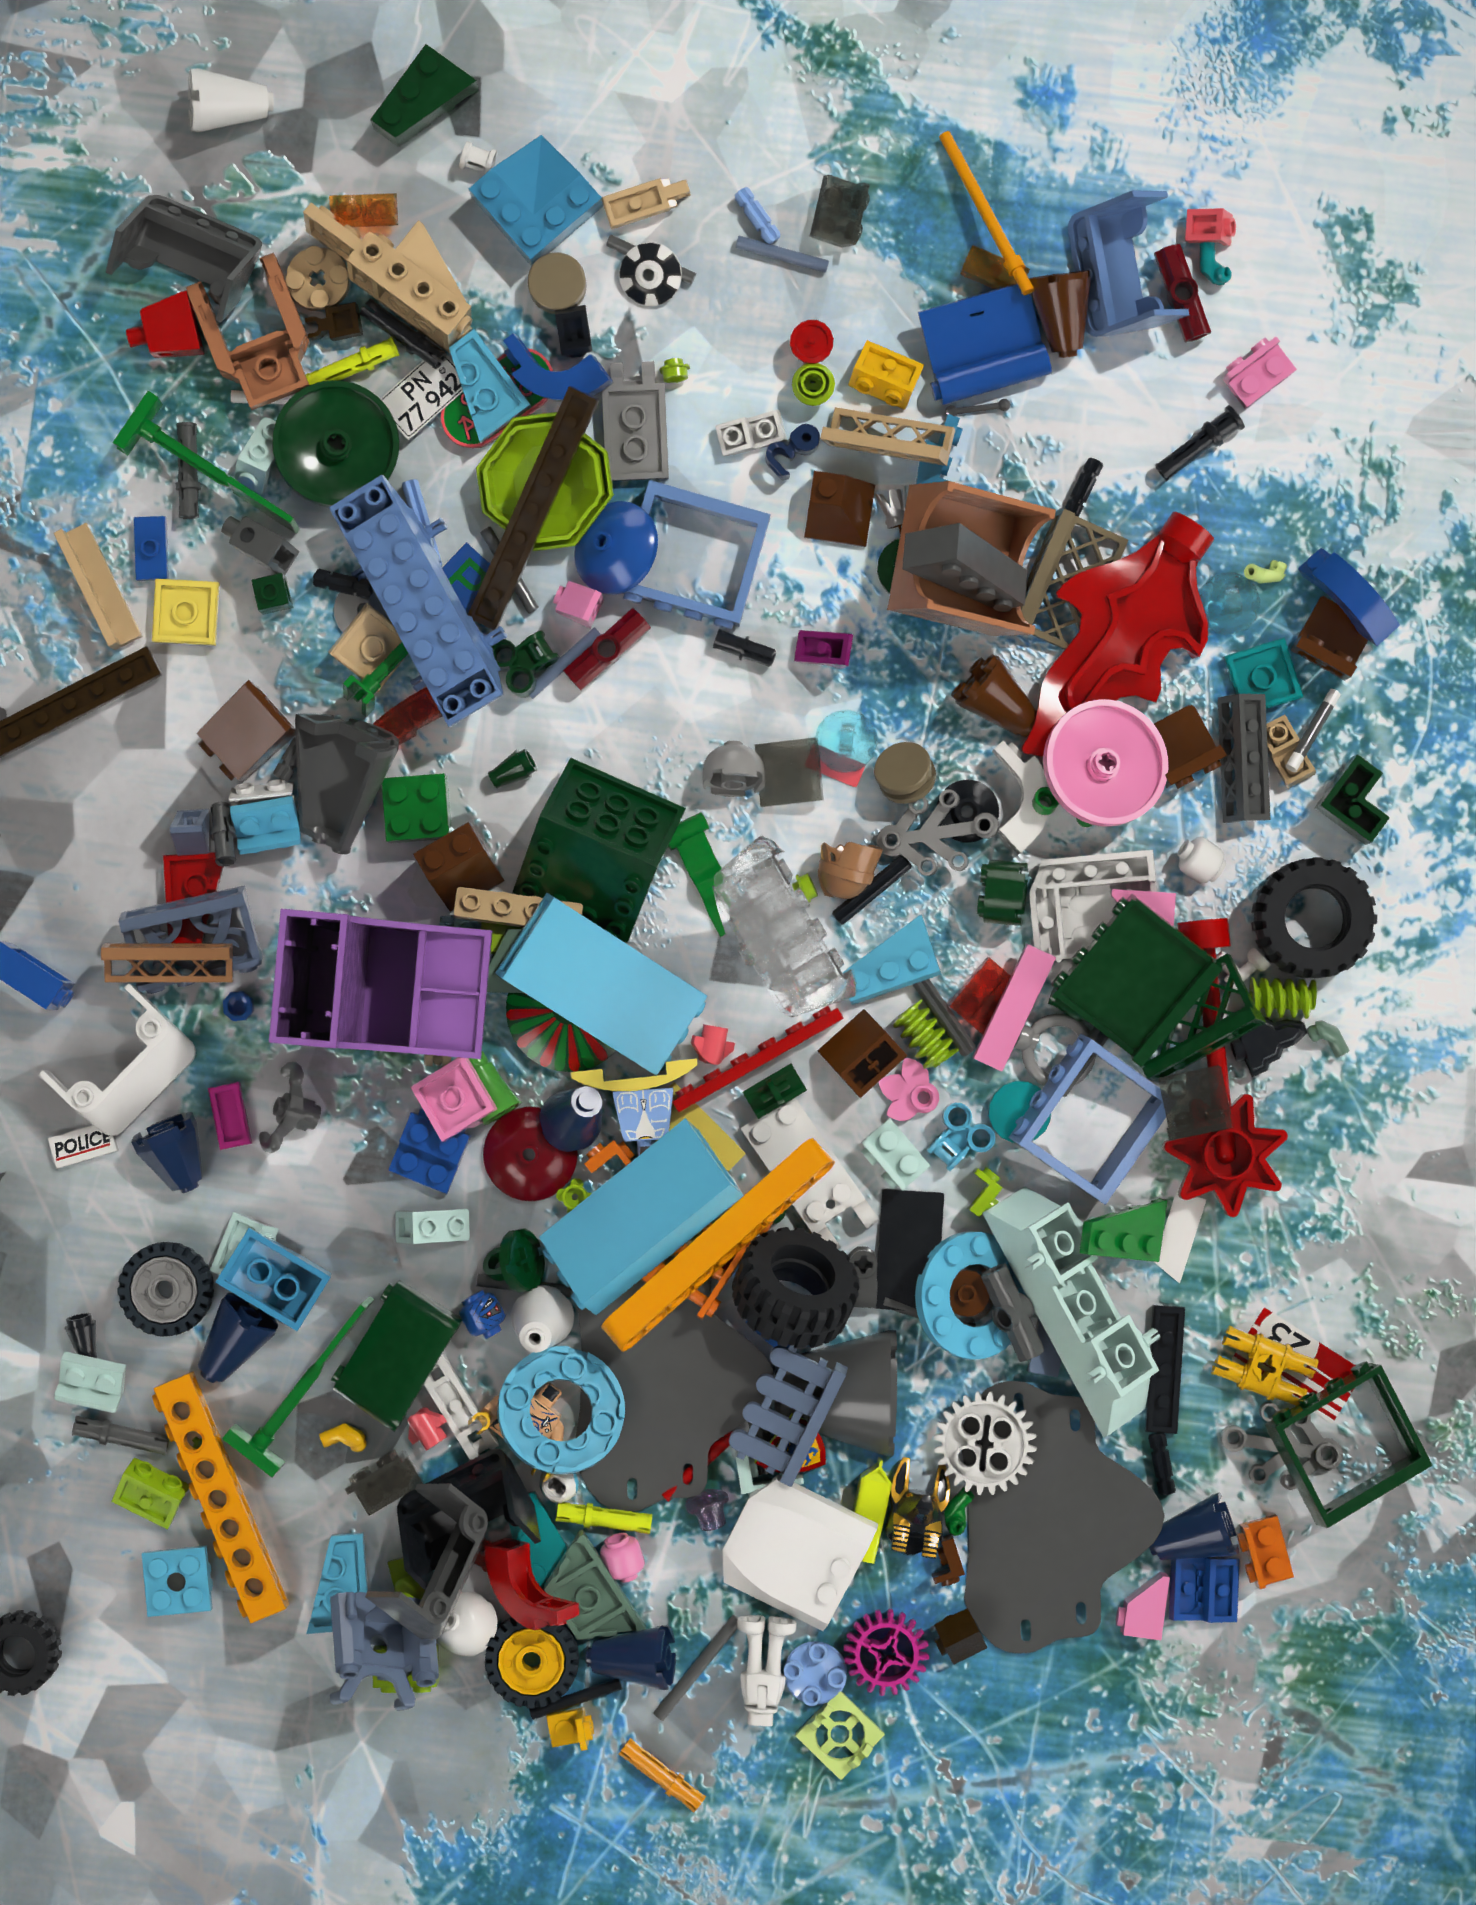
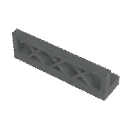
M1235 694L1218 697L1219 743L1227 755L1220 759L1222 764L1220 767L1223 823L1271 820L1265 694ZM1229 703H1232V712H1233V715H1232L1231 718H1230ZM1232 737L1234 738V747H1233V749L1231 748V739H1232ZM1233 769H1235V779H1234V781H1233V779H1232V771H1233ZM1235 800H1236V807H1237V815H1234V804H1233V803H1234Z

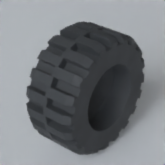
M1321 857L1294 861L1273 872L1267 878L1266 883L1260 886L1256 894L1258 896L1256 903H1253L1251 913H1254V921L1251 922L1252 931H1255L1257 936L1255 942L1258 948H1262L1266 955L1264 957L1270 963L1276 964L1279 967L1278 969L1286 974L1290 973L1295 975V977L1314 979L1337 975L1353 967L1359 958H1363L1368 951L1366 949L1368 944L1373 942L1375 936L1373 927L1374 924H1377V914H1374L1373 906L1376 905L1374 896L1370 897L1367 891L1369 886L1365 880H1360L1356 876L1357 872L1351 867L1346 868L1342 866V862L1333 859L1326 860ZM1306 889H1321L1330 893L1337 900L1342 911L1343 922L1339 935L1330 944L1321 948H1309L1300 945L1290 936L1286 928L1285 911L1288 903L1297 893Z
M789 1227L778 1228L776 1232L772 1229L755 1237L750 1242L749 1247L746 1248L732 1282L733 1302L735 1306H738L737 1311L742 1320H747L748 1327L753 1331L757 1330L762 1333L761 1337L768 1341L770 1339L778 1342L777 1345L784 1347L794 1345V1349H804L807 1345L810 1348L822 1346L823 1343H829L838 1334H841L857 1301L860 1284L853 1263H849V1257L843 1250L839 1251L837 1249V1244L830 1239L828 1241L822 1239V1235L816 1232L810 1234L801 1228L789 1230ZM779 1280L798 1284L812 1295L792 1291Z

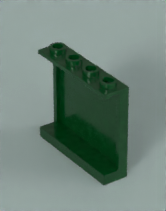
M1131 894L1127 900L1122 897L1111 910L1114 916L1107 924L1102 921L1091 935L1094 939L1087 949L1082 946L1071 959L1074 965L1067 973L1062 970L1053 980L1051 986L1054 987L1052 998L1055 1000L1059 998L1129 1053L1132 1060L1142 1068L1221 973L1223 968L1220 962L1135 895Z

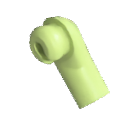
M1276 560L1270 562L1269 569L1249 564L1244 569V575L1246 578L1259 584L1280 582L1286 576L1284 572L1287 569V565Z

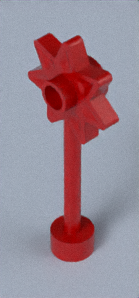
M1228 918L1177 923L1180 932L1215 959L1216 948L1231 947ZM1218 976L1213 983L1219 984ZM1211 986L1205 1004L1219 1008L1221 1003L1220 990ZM1204 1007L1202 1012L1203 1027L1208 1028L1214 1024L1218 1011ZM1223 1046L1206 1056L1211 1107L1201 1099H1192L1189 1102L1193 1133L1164 1141L1162 1149L1189 1165L1178 1190L1179 1198L1189 1200L1213 1191L1225 1214L1229 1217H1236L1240 1212L1247 1187L1274 1192L1281 1189L1282 1183L1266 1161V1158L1287 1140L1288 1134L1285 1130L1255 1127L1253 1097L1251 1095L1241 1094L1231 1104L1226 1049Z

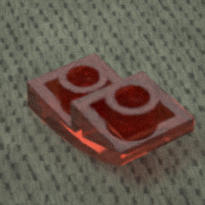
M425 687L391 708L376 720L373 725L393 733L399 739L400 745L416 737L418 729L441 718L442 714L428 688Z

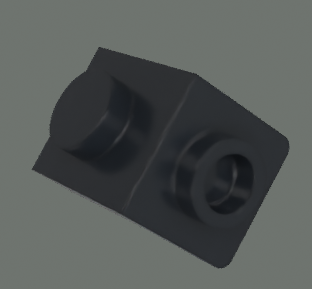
M586 305L555 310L561 356L578 358L588 352H592Z

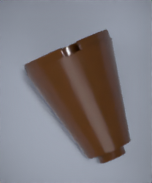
M1089 270L1029 278L1034 287L1031 295L1051 352H1058L1059 358L1077 356V350L1083 349L1091 279Z

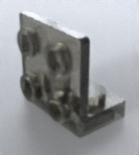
M1217 1065L1159 1078V1086L1169 1127L1167 1128L1169 1141L1234 1127L1221 1066Z
M394 1449L379 1458L376 1462L377 1467L370 1470L367 1465L352 1474L348 1479L350 1483L345 1488L347 1495L355 1492L368 1516L414 1490L417 1484H424L406 1450L398 1454Z

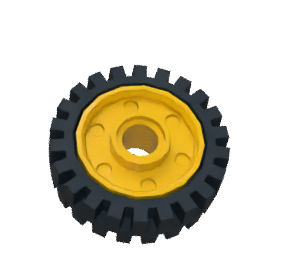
M510 1617L497 1627L494 1638L491 1637L488 1642L485 1654L487 1678L490 1684L493 1685L496 1693L503 1696V1699L508 1703H514L515 1706L535 1708L554 1703L569 1690L577 1675L579 1667L578 1645L573 1633L566 1627V1624L561 1626L547 1625L534 1631L524 1627ZM534 1652L540 1656L541 1663L534 1667L529 1666L524 1662V1655Z

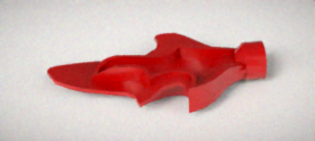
M1172 512L1158 535L1136 552L1115 562L1080 572L1070 578L1056 591V598L1069 602L1081 613L1079 631L1067 648L1055 660L1043 679L1034 725L1022 745L1023 753L1043 757L1048 735L1057 721L1071 709L1085 702L1093 700L1117 701L1121 697L1137 696L1156 703L1161 691L1160 665L1171 649L1182 648L1186 650L1192 659L1200 657L1208 641V620L1197 588L1196 566L1215 540L1205 528L1181 513Z

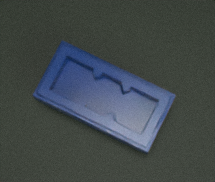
M134 517L136 580L154 581L155 579H169L167 517Z

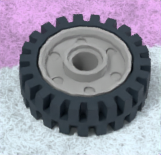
M160 1242L139 1250L125 1264L122 1274L119 1276L117 1293L120 1297V1307L123 1308L126 1318L133 1322L132 1325L142 1329L147 1334L163 1337L184 1333L203 1319L212 1304L214 1280L213 1276L211 1277L208 1264L204 1262V1258L200 1254L180 1243ZM164 1280L170 1282L173 1286V1294L168 1298L163 1297L159 1292V1284Z

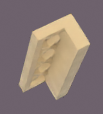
M835 407L830 428H822L820 439L833 447L947 466L955 428ZM842 417L853 418L858 428L853 431L839 429ZM860 420H866V422L862 424ZM878 422L883 423L888 432L883 436L868 434L866 429ZM888 424L896 425V427L891 429ZM907 427L913 429L917 438L912 441L897 439L895 435ZM919 430H925V432L920 434ZM935 432L945 434L942 447L929 445L925 442V439Z
M84 523L68 532L63 529L54 532L56 540L107 645L117 650L143 637L89 524Z

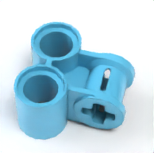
M954 1102L947 1105L942 1113L943 1123L948 1128L932 1142L926 1151L929 1154L934 1153L947 1165L946 1169L950 1172L965 1157L970 1148L976 1152H986L993 1147L996 1137L991 1127L985 1124L978 1123L970 1126L972 1121L970 1109L963 1103ZM958 1107L963 1109L966 1117L961 1125L955 1126L950 1123L948 1115L953 1108ZM978 1129L986 1130L989 1135L987 1144L982 1147H977L972 1142V1135ZM942 1145H944L950 1152H952L953 1156L948 1154L942 1148Z

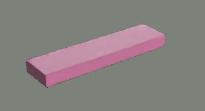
M1026 943L973 1055L974 1059L999 1071H1003L1056 959L1055 956Z

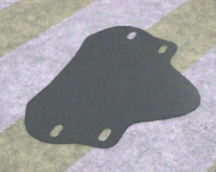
M669 1256L664 1264L667 1265L675 1257ZM711 1277L697 1289L708 1297L711 1294ZM639 1280L597 1315L587 1308L581 1310L577 1306L581 1334V1351L595 1355L611 1369L621 1386L625 1401V1418L616 1444L601 1461L586 1470L580 1471V1474L588 1490L601 1504L611 1509L639 1511L664 1500L665 1498L661 1494L674 1486H677V1489L670 1499L689 1498L699 1495L707 1484L708 1452L711 1445L746 1422L743 1417V1409L748 1402L754 1401L762 1404L766 1395L761 1394L756 1388L759 1376L762 1374L774 1376L773 1368L766 1356L751 1341L720 1320L715 1314L711 1318L706 1315L703 1320L699 1319L697 1314L701 1307L689 1299H685L633 1347L622 1352L604 1332L601 1325L616 1309L646 1284L642 1280ZM582 1388L580 1392V1412L576 1438L586 1431L591 1421L592 1413L589 1397ZM687 1463L693 1466V1481L690 1485H686L683 1482V1466ZM630 1478L637 1480V1497L633 1500L629 1499L627 1495V1483Z
M1006 1381L987 1388L981 1394L982 1399H987L988 1393L993 1391L994 1401H998L1004 1394L1005 1405L1009 1406L1014 1401V1395L1021 1393L1024 1398V1410H1026L1022 1421H1032L1033 1425L1026 1430L1027 1433H1034L1037 1436L1035 1439L1028 1441V1444L1037 1447V1450L1035 1452H1027V1456L1034 1460L1033 1464L1023 1463L1022 1466L1027 1470V1475H1021L1017 1472L1015 1475L1019 1483L1015 1485L1010 1480L1006 1481L1007 1491L1004 1492L999 1485H996L994 1495H991L988 1487H984L981 1495L977 1493V1486L972 1485L970 1489L975 1498L968 1505L969 1558L964 1598L965 1604L981 1633L995 1647L1011 1653H1031L1056 1640L1088 1636L1098 1629L1101 1623L1100 1590L1103 1583L1110 1576L1138 1558L1155 1542L1162 1530L1165 1515L1160 1500L1145 1482L1099 1450L1095 1437V1421L1082 1398L1049 1394L1026 1382ZM1073 1409L1078 1410L1080 1413V1429L1078 1431H1073L1070 1427V1412ZM990 1415L985 1416L984 1435L981 1440H977V1444L982 1445L981 1471L986 1469V1455L989 1446H994V1442H990L988 1439L991 1423ZM967 1417L963 1428L967 1433L974 1434L979 1431L980 1423L974 1417ZM998 1421L994 1425V1431L999 1437H1008L1012 1432L1010 1424L1006 1421ZM968 1448L962 1450L963 1463L965 1465L974 1464L976 1462L975 1452ZM997 1452L991 1456V1464L997 1469H1003L1008 1465V1459L1003 1453ZM1079 1602H1083L1086 1605V1622L1084 1624H1079L1076 1620V1605ZM1025 1619L1029 1620L1031 1624V1639L1029 1641H1023L1021 1638V1622Z

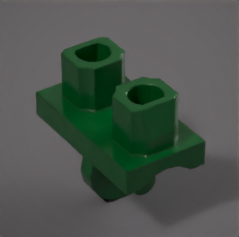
M792 1063L742 1093L757 1118L760 1119L804 1093L807 1089Z

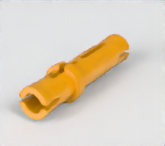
M632 1738L626 1742L618 1753L619 1756L629 1761L639 1771L660 1785L665 1790L667 1796L671 1797L672 1795L693 1813L704 1801L706 1796L685 1781L684 1775L681 1773L676 1774L656 1757L639 1746Z

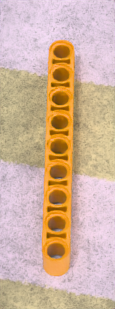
M814 1138L805 1141L616 1309L602 1323L601 1328L622 1352L633 1347L829 1172L835 1161Z

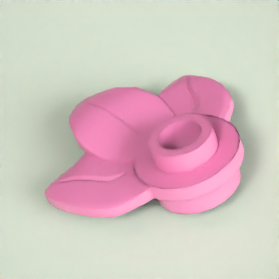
M905 1058L903 1060L902 1075H889L878 1082L882 1093L892 1101L888 1108L887 1116L895 1120H910L918 1112H931L938 1105L939 1093L936 1087L929 1083L928 1070L924 1069L923 1065L914 1059ZM922 1091L929 1094V1101L925 1104L920 1103L917 1099L918 1094Z

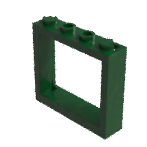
M1367 1361L1359 1363L1351 1369L1352 1373L1343 1379L1342 1377H1337L1328 1381L1324 1385L1326 1389L1317 1394L1312 1392L1304 1395L1298 1400L1299 1404L1290 1410L1289 1408H1284L1272 1415L1273 1420L1264 1424L1306 1507L1318 1526L1331 1527L1433 1466L1382 1365L1368 1363ZM1368 1380L1407 1457L1323 1506L1284 1429Z

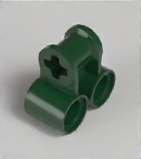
M542 630L530 635L516 647L511 641L506 639L492 646L494 658L501 671L507 672V687L515 696L520 698L529 697L534 692L537 682L534 674L548 668L560 658L558 653H553L545 641V633ZM537 646L539 647L543 656H540V654L538 653L536 649ZM504 648L511 649V659L506 663L498 662V652ZM518 675H528L529 683L525 688L517 689L514 687V680Z

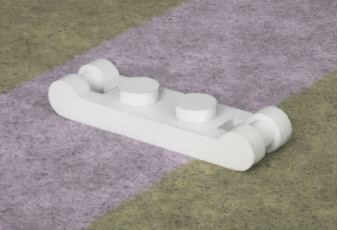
M443 1352L432 1371L440 1367L444 1376L434 1381L430 1373L424 1385L466 1455L472 1460L480 1456V1453L486 1449L492 1450L499 1446V1443L489 1427L480 1434L482 1438L474 1443L468 1437L474 1431L482 1429V1424L478 1420H474L468 1425V1420L479 1411Z

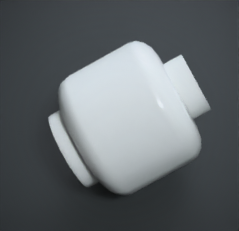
M1197 837L1191 842L1186 840L1177 853V856L1180 857L1179 869L1200 884L1207 883L1208 881L1214 882L1222 874L1226 866L1222 849L1204 837Z

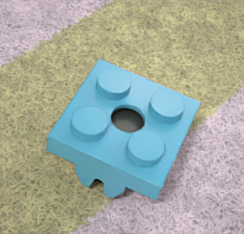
M207 1546L141 1553L147 1617L204 1612L213 1609L211 1596L213 1579L210 1578L212 1567L210 1562H208Z

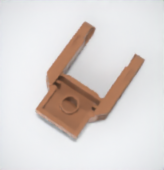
M274 252L259 259L268 277L267 281L286 329L272 332L239 345L233 351L228 349L202 282L200 281L186 287L217 369L222 377L241 384L251 410L295 394L309 386L301 361L310 341Z

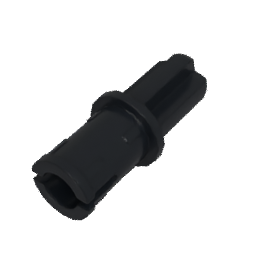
M722 629L718 630L713 644L714 649L717 648L739 656L738 660L742 661V658L768 667L773 664L776 656L775 649L750 641L749 636L742 638L722 631Z

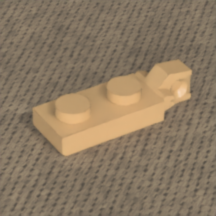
M659 178L602 197V202L612 230L670 211L678 206L677 200L688 197L691 194L686 179L670 184L669 178L664 180Z

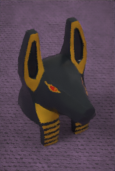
M903 1457L891 1481V1510L885 1532L892 1543L891 1551L907 1556H913L922 1552V1557L935 1559L938 1542L943 1538L942 1518L949 1502V1476L944 1475L947 1467L946 1465H938L931 1493L924 1490L909 1489L910 1458Z

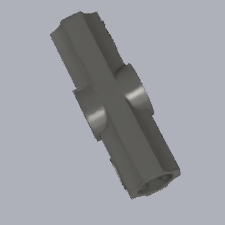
M1006 1263L999 1264L981 1273L982 1281L995 1307L992 1310L993 1322L999 1330L1007 1333L1019 1361H1028L1042 1354L1044 1346L1031 1320L1034 1314L1033 1305L1024 1294L1018 1292Z

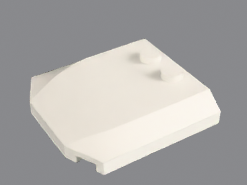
M1153 850L1044 859L1041 861L1029 896L1034 947L1056 957L1048 974L1051 983L1062 970L1065 973L1069 971L1074 965L1071 961L1072 957L1082 946L1087 949L1094 939L1091 935L1102 921L1107 924L1114 916L1111 910L1117 902L1111 897L1112 889L1157 892Z
M777 1475L772 1479V1482L761 1489H756L750 1494L724 1545V1583L824 1631L863 1560L876 1533L878 1523L796 1483H793L792 1487L780 1482L781 1476Z

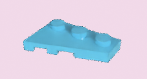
M475 329L449 347L481 444L506 426L513 417H518L530 408L531 405Z
M919 915L841 973L852 1005L942 975L922 915Z
M364 1532L334 1534L331 1536L306 1634L332 1632L331 1596L344 1592L368 1591Z

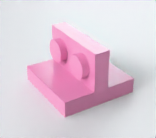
M458 1057L410 1087L442 1142L447 1141L466 1128H475L483 1123L482 1118L498 1109L469 1058Z

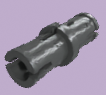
M216 802L210 807L213 823L210 836L215 845V862L219 866H230L236 861L233 842L236 837V831L232 827L231 805L227 802Z

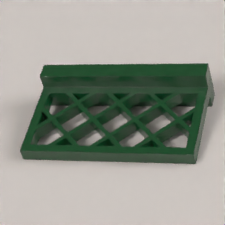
M1225 954L1216 959L1222 966L1226 965L1230 973L1226 986L1212 982L1200 997L1199 1002L1195 1003L1198 1006L1192 1023L1183 1020L1179 1022L1191 1026L1185 1041L1181 1043L1172 1041L1175 1028L1167 1036L1160 1055L1153 1059L1149 1058L1142 1068L1148 1080L1159 1083L1266 1023L1261 1011L1256 1009L1230 954ZM1234 983H1235V985H1236V987H1237L1238 990L1232 989ZM1211 986L1225 990L1219 1008L1205 1004ZM1231 992L1241 995L1245 1007L1236 1012L1226 1010ZM1204 1007L1218 1011L1214 1024L1208 1028L1199 1026ZM1224 1013L1229 1015L1223 1019ZM1197 1029L1202 1030L1201 1032L1196 1034ZM1170 1044L1176 1045L1169 1049Z

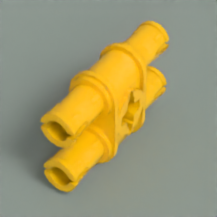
M1229 1325L1225 1333L1237 1337V1340L1224 1336L1222 1345L1248 1353L1249 1359L1247 1363L1241 1365L1218 1355L1214 1363L1222 1365L1226 1369L1223 1370L1212 1366L1211 1374L1237 1383V1387L1240 1390L1247 1389L1265 1396L1268 1401L1276 1398L1297 1406L1299 1398L1293 1397L1292 1394L1303 1397L1307 1394V1389L1283 1381L1281 1377L1282 1371L1287 1368L1311 1379L1315 1371L1303 1365L1307 1364L1317 1368L1318 1359L1295 1352L1290 1344L1284 1345L1264 1337L1262 1333L1254 1336ZM1268 1358V1364L1272 1366L1270 1372L1265 1371L1261 1375L1262 1370L1258 1368V1363H1265Z

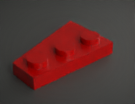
M215 852L193 855H163L166 903L217 892L224 866L216 864ZM211 914L202 916L201 919L205 925H208ZM190 918L182 919L181 931L171 943H203L206 933L197 929L192 924ZM167 923V934L169 936L173 932V927Z

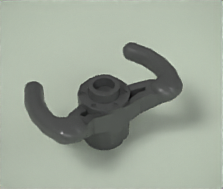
M289 1062L281 1068L282 1076H290V1090L283 1097H278L274 1103L273 1115L276 1116V1121L279 1123L276 1130L271 1136L265 1131L259 1134L260 1146L265 1152L273 1153L279 1150L283 1138L294 1128L303 1131L307 1129L313 1130L318 1124L321 1107L316 1105L315 1101L304 1098L301 1088L304 1072L297 1062Z

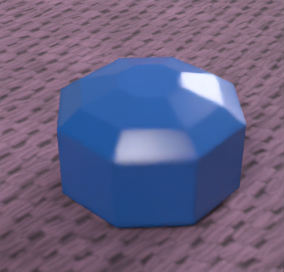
M244 991L230 992L223 1000L224 1014L232 1021L247 1020L254 1012L253 998Z

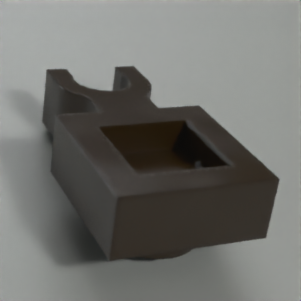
M356 302L325 308L326 318L321 319L316 316L305 318V322L308 325L318 323V330L308 334V338L311 341L321 339L327 333H329L332 341L363 335L359 306Z

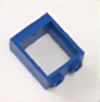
M0 941L1 981L46 1010H58L60 1006L65 1008L74 996V992L71 989L75 983L15 944Z

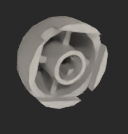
M727 741L723 746L713 750L704 761L703 788L706 789L709 786L711 787L712 794L725 797L745 796V790L754 788V794L758 793L765 787L763 761L756 751L743 745L742 742Z

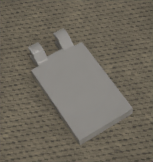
M654 361L642 362V380L624 381L623 363H610V374L613 383L602 390L604 448L608 451L612 481L669 479L665 383H655Z

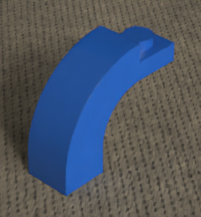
M512 333L503 340L508 347L504 351L507 357L515 366L521 365L519 369L512 373L514 378L529 391L546 399L562 402L569 386L594 396L613 383V380L600 362L592 354L568 370L555 372L546 370L539 365L518 335Z
M1320 548L1298 568L1304 578L1323 590L1340 606L1351 620L1357 632L1374 645L1378 646L1400 626L1390 608L1375 589L1335 552L1330 554Z

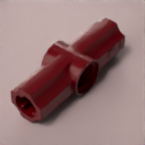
M1173 244L1156 251L1154 257L1167 291L1169 305L1173 309H1189V316L1177 320L1185 343L1211 334V329L1198 295V285L1191 276L1181 245ZM1181 286L1187 288L1190 292V298L1187 300L1179 299L1175 294V288Z
M632 608L604 634L598 636L593 644L569 664L563 672L582 691L611 664L617 662L625 651L651 629L650 625ZM609 641L615 644L616 651L612 656L603 657L599 654L598 649L603 642Z

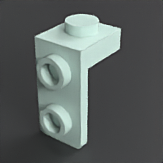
M267 417L262 418L237 458L234 475L235 480L261 495L267 487L270 467L275 461L272 439L276 421Z

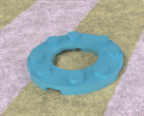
M961 1232L944 1239L927 1256L929 1260L925 1265L923 1273L918 1275L915 1301L921 1326L928 1338L937 1347H941L946 1352L952 1354V1356L964 1359L992 1357L1011 1345L1006 1332L996 1327L992 1318L981 1326L971 1327L963 1324L955 1316L950 1305V1289L954 1278L959 1271L969 1265L979 1264L990 1269L999 1264L1006 1263L1018 1292L1026 1297L1027 1295L994 1235L984 1232Z
M553 1346L542 1352L529 1354L517 1363L508 1374L498 1398V1423L508 1447L527 1465L550 1474L577 1473L597 1464L616 1444L625 1418L624 1395L614 1373L598 1357L589 1352L586 1353L570 1348L569 1346ZM554 1380L570 1381L580 1386L588 1395L592 1407L591 1421L586 1431L577 1438L565 1442L555 1441L541 1435L533 1425L530 1415L531 1400L535 1392L545 1383Z

